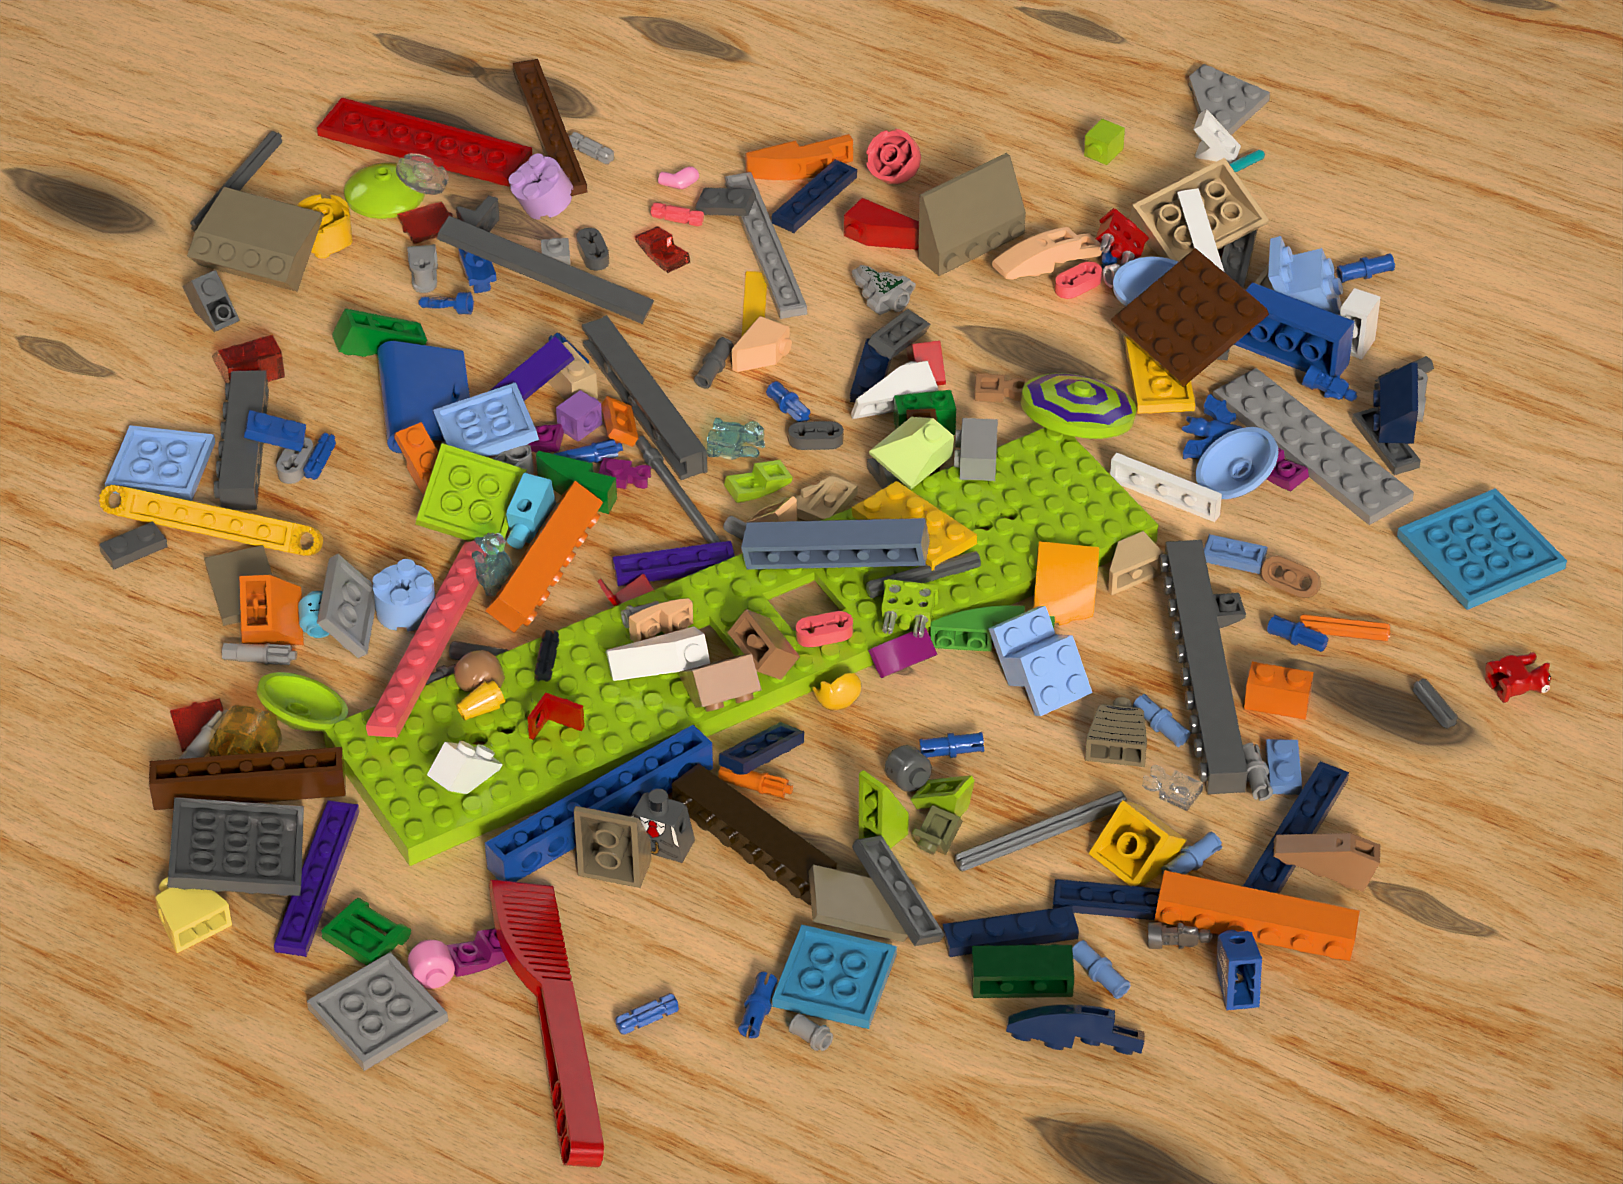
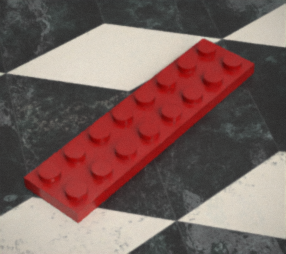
M341 98L317 127V133L320 137L507 187L511 185L509 183L510 175L529 161V158L533 155L532 147L346 98Z

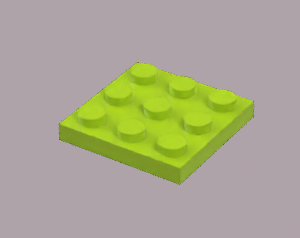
M442 443L415 525L470 542L493 543L494 549L501 551L509 528L506 516L507 509L522 475L526 473L527 469ZM500 533L503 536V539H496L494 537V534Z

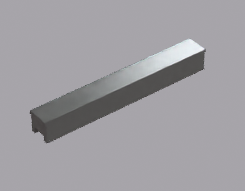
M606 315L603 318L582 324V329L589 338V340L583 342V347L623 402L632 406L634 417L679 479L684 480L701 473H707V450L609 317Z

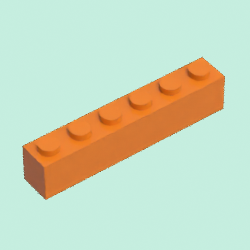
M574 481L562 494L485 611L513 633L522 624L528 627L538 613L534 610L536 605L541 607L549 597L550 592L547 590L549 585L554 587L562 577L563 572L560 571V568L562 566L566 568L575 557L576 553L572 551L573 548H579L587 538L586 528L591 529L601 515L597 512L603 501L577 481Z
M1164 870L1154 921L1177 926L1178 923H1183L1185 926L1197 927L1198 930L1209 929L1211 933L1221 934L1227 930H1235L1237 932L1249 931L1252 932L1255 942L1350 961L1360 910Z

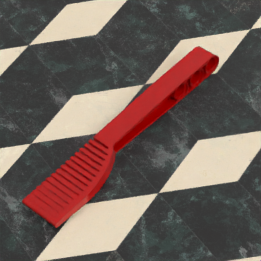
M490 879L489 890L494 925L501 949L515 974L537 998L562 1163L565 1166L599 1168L604 1156V1141L573 981H571V971L568 968L567 951L564 948L565 942H563L564 936L562 935L563 931L561 929L560 916L558 915L559 911L557 909L554 886Z

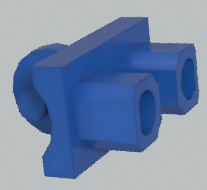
M458 249L469 286L473 287L474 293L490 291V282L497 281L492 262Z

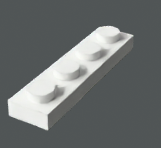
M1116 453L1111 459L1110 475L1121 486L1212 522H1215L1220 516L1221 493L1119 453Z

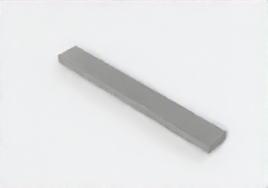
M747 172L725 176L727 188L754 189L756 199L749 215L738 217L780 319L807 315V305L752 173Z

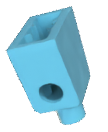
M528 473L522 475L506 513L510 530L507 543L513 548L522 549L525 542L530 543L556 505L550 479Z

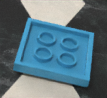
M801 925L772 997V1007L869 1029L895 961L897 946Z

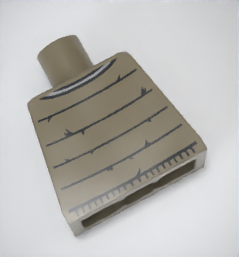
M1125 697L1116 698L1113 701V705H1100L1087 734L1085 761L1145 767L1147 737L1144 711L1141 708L1132 707V702Z

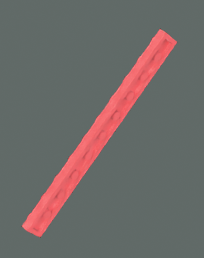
M479 541L464 542L366 724L368 736L398 738L495 554L493 543Z

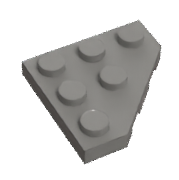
M1203 64L1189 76V87L1193 91L1198 114L1207 109L1230 135L1269 102L1270 92L1206 64Z

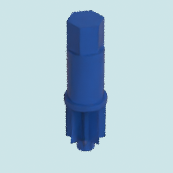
M612 439L554 454L589 463H598L603 458L618 457V452L623 451L621 443H615V440Z

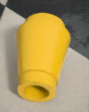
M492 680L489 683L484 681L461 702L456 704V707L463 720L466 721L500 709V705L505 703V699L495 681Z

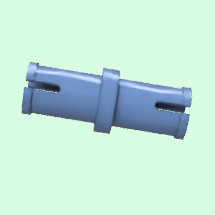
M1146 694L1140 695L1135 700L1132 707L1141 708L1144 711V718L1150 723L1151 729L1155 732H1161L1177 747L1187 742L1191 732L1172 718V713L1168 709L1160 708Z
M1208 832L1206 836L1194 845L1185 846L1179 856L1162 866V874H1164V870L1185 875L1191 870H1198L1203 866V861L1222 849L1220 838L1215 833Z
M1085 940L1079 941L1072 948L1073 959L1089 972L1088 976L1092 981L1100 982L1115 999L1123 997L1128 992L1131 986L1130 982L1112 967V962L1107 957L1102 958Z

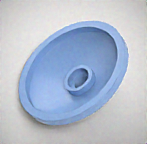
M1142 257L1125 263L1117 270L1113 279L1115 296L1123 305L1127 306L1176 265L1178 261L1164 257Z
M1245 427L1233 430L1213 442L1203 453L1196 468V481L1198 485L1221 493L1222 499L1244 496L1258 488L1269 477L1278 459V445L1273 436L1262 428Z

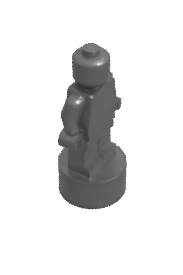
M1162 922L1148 923L1149 949H1162V945H1179V949L1184 947L1191 948L1198 945V940L1201 943H1209L1210 939H1212V933H1210L1209 929H1201L1198 932L1197 927L1185 926L1183 923H1178V927L1173 928L1162 926Z

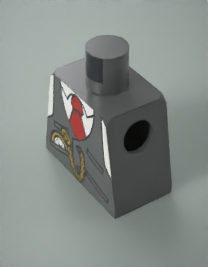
M654 789L650 793L643 794L631 817L639 818L651 840V854L683 863L695 842L687 806L681 802L668 799V794L663 789Z

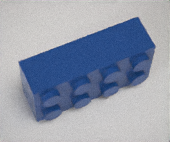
M1252 282L1246 291L1267 308L1269 315L1234 345L1305 373L1311 365L1322 369L1323 373L1333 378L1336 377V374L1341 375L1350 363L1355 321Z

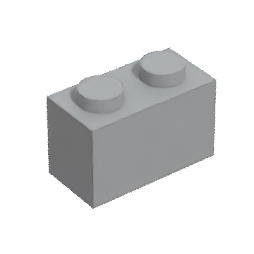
M962 418V430H956L955 447H959L961 450H955L954 467L960 468V480L995 481L998 419Z

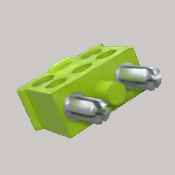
M884 580V598L882 602V622L884 624L882 631L887 634V630L889 631L888 634L893 633L895 623L899 624V628L902 630H908L910 625H913V635L917 637L919 631V638L923 637L925 627H931L934 607L938 604V586L909 581Z

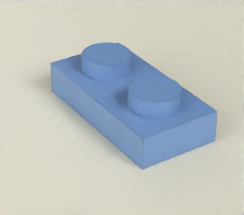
M1266 739L1265 750L1269 769L1268 779L1273 789V794L1299 795L1302 791L1298 740Z

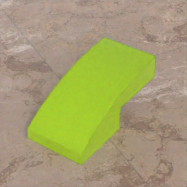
M781 460L754 463L752 473L726 476L724 486L735 502L740 503L771 494L790 484L793 477Z

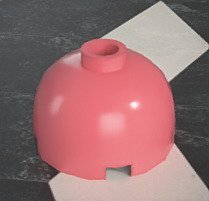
M900 129L890 132L885 130L874 137L869 144L866 152L868 154V163L866 162L871 174L887 184L898 185L909 181L915 176L920 167L921 152L915 140L908 133Z

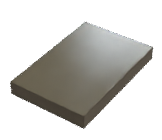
M263 545L204 558L223 626L241 622L239 576L272 575Z
M812 865L809 870L813 922L900 942L906 940L908 935L872 878Z

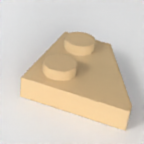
M830 476L821 480L816 485H810L801 489V495L795 497L797 500V517L806 521H821L843 512L857 496L858 486Z

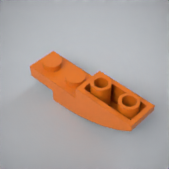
M850 134L800 147L795 140L745 153L746 173L751 172L753 178L764 180L815 178L835 159L842 163L853 162V139Z
M421 422L396 432L394 438L407 460L406 468L421 493L425 495L438 451Z

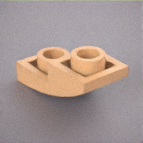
M689 598L667 601L629 616L630 639L633 642L653 638L661 631L664 634L688 628L693 624L692 601Z

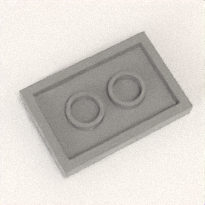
M336 554L329 558L317 624L359 659L368 653L375 613L373 584L342 556Z

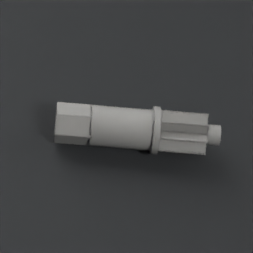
M224 643L222 659L239 662H257L266 665H290L291 660L297 659V651H292L290 645Z
M225 709L223 713L220 710L216 712L208 723L201 728V732L179 759L205 757L214 744L220 741L223 734L232 725L233 721L230 720L233 715L232 712L228 709Z

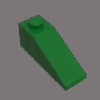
M346 308L332 333L338 352L345 355L362 357L376 355L379 346L388 341L426 345L428 341L421 323Z

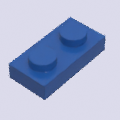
M249 410L244 438L301 452L304 444L306 424Z

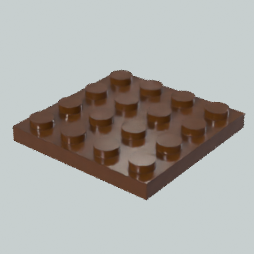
M1195 248L1110 320L1116 329L1179 385L1184 387L1265 319L1269 313L1264 305Z

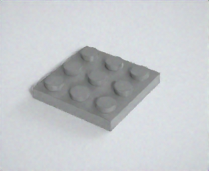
M391 952L307 1000L308 1010L364 1071L448 1022V1014L444 1008Z

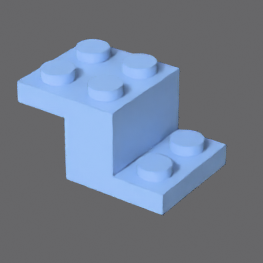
M1281 236L1271 238L1268 278L1274 291L1339 315L1342 306L1339 295L1343 294V286L1340 278H1335L1334 266L1331 258H1326L1322 248L1293 255L1291 248L1285 246Z
M1038 606L989 628L1008 685L1026 688L1035 716H1042L1093 693L1073 635L1055 634L1046 606Z

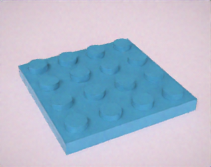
M1496 488L1399 527L1397 531V537L1466 610L1566 569L1567 560Z

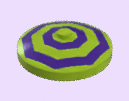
M1051 373L1034 377L1023 386L1020 399L1023 411L1036 423L1055 432L1080 438L1102 439L1122 435L1132 428L1136 416V405L1124 391L1105 381L1079 374Z

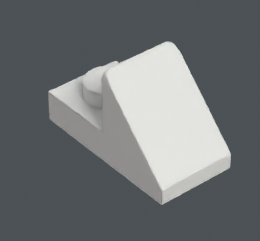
M1207 109L1201 112L1193 129L1198 138L1202 140L1199 143L1195 157L1216 162L1225 158L1229 164L1236 161L1241 145Z

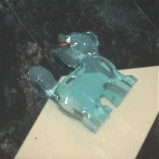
M715 418L713 429H716V432L710 430L707 437L708 457L720 456L729 460L739 457L757 458L760 454L759 450L752 446H743V444L747 442L758 448L765 447L764 428L756 421H750L745 425H741L736 422H723L721 418Z
M487 533L483 537L475 538V543L486 553V557L479 551H474L471 556L475 563L478 582L483 586L487 596H495L505 582L504 577L509 576L514 566L509 555L504 552L506 541L500 533Z

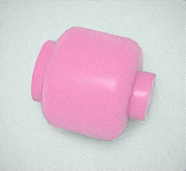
M421 941L409 953L408 964L412 976L424 988H439L447 984L454 976L455 965L448 946L442 941Z

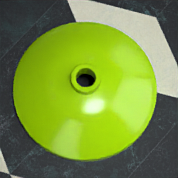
M377 163L360 169L348 179L344 187V197L349 207L362 216L377 219L394 218L411 212L421 204L425 197V183L419 173L405 165Z
M286 672L270 673L260 679L256 689L257 695L265 709L277 720L293 729L302 731L328 730L333 728L340 720L347 718L348 707L345 701L335 691L314 679Z

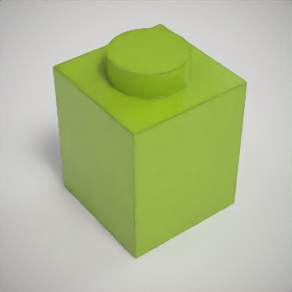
M1101 119L1085 135L1084 156L1108 165L1124 149L1125 127Z

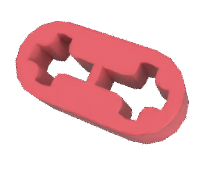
M1084 262L1060 273L1055 279V293L1061 298L1071 299L1097 287L1102 280V267L1095 262Z
M843 611L805 617L796 624V641L804 647H817L848 640L853 634V618L850 614Z

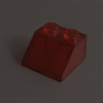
M273 335L218 350L212 355L213 361L225 383H230L232 371L266 370L268 382L285 377L282 351Z

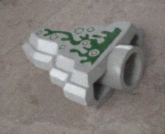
M860 265L852 270V276L856 285L863 289L862 296L867 299V306L879 315L887 313L891 309L895 312L905 309L909 303L910 295L916 287V283L905 276L897 277L889 272L879 273L868 266Z

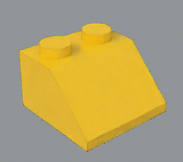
M1122 800L1088 854L1129 886L1143 887L1162 873V866L1176 858L1186 839L1140 804Z

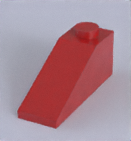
M861 198L844 214V236L866 246L919 250V221Z

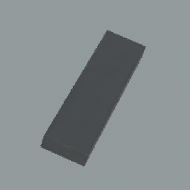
M882 835L856 839L852 845L854 852L913 945L920 946L940 942L945 935Z

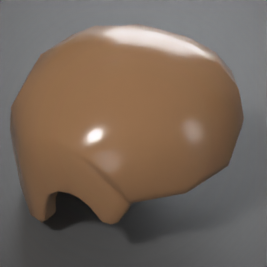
M485 650L473 651L464 655L454 667L455 682L465 692H472L484 681L489 683L492 680L501 688L505 679L499 660Z

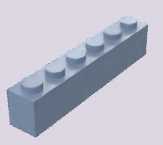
M926 518L747 522L741 549L746 569L925 566L930 539Z

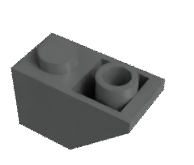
M216 270L195 278L182 286L194 312L213 332L240 321Z

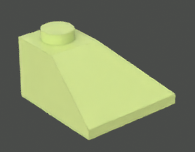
M910 417L873 447L869 454L911 490L953 456L954 435L934 418Z

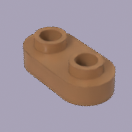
M1280 556L1268 558L1262 566L1263 579L1266 583L1302 598H1311L1320 590V576L1311 568ZM1278 567H1282L1284 570L1283 575L1277 578L1275 571ZM1305 578H1309L1311 584L1308 588L1304 589L1302 582Z

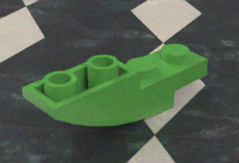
M990 606L944 616L931 622L930 638L934 647L938 649L991 652L993 640L989 628L1024 613L1025 606ZM1050 616L1054 628L1055 616Z

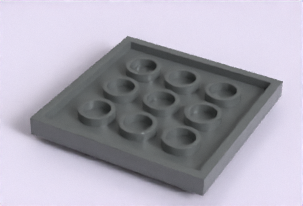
M175 798L167 887L183 890L200 889L215 892L231 891L248 894L262 893L280 896H300L304 806Z

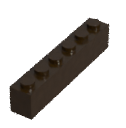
M698 763L672 783V800L685 804L689 817L702 830L709 831L724 846L732 848L747 863L754 864L765 872L770 880L777 881L788 889L792 896L800 898L808 905H811L809 870L812 865L837 870V862Z

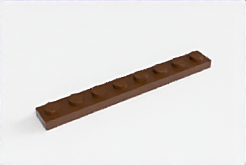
M533 59L513 63L515 78L545 156L555 159L573 185L571 196L588 193L586 180L539 60Z

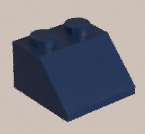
M1412 362L1381 377L1379 390H1373V407H1378V414L1373 415V431H1378V443L1414 444L1418 417V363Z

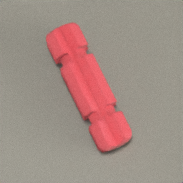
M658 202L653 203L651 208V216L661 219L665 217V220L683 224L689 222V225L702 226L704 221V213L702 211H690V209L667 205L666 207V204Z

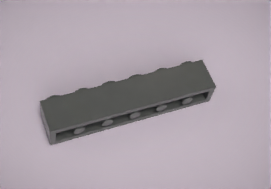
M266 370L232 371L230 383L225 384V396L228 402L223 403V417L226 421L221 422V437L224 441H219L218 446L219 458L222 460L216 462V474L219 481H214L215 498H220L222 508L255 510L258 504L264 443L244 438L249 410L267 414L269 398Z

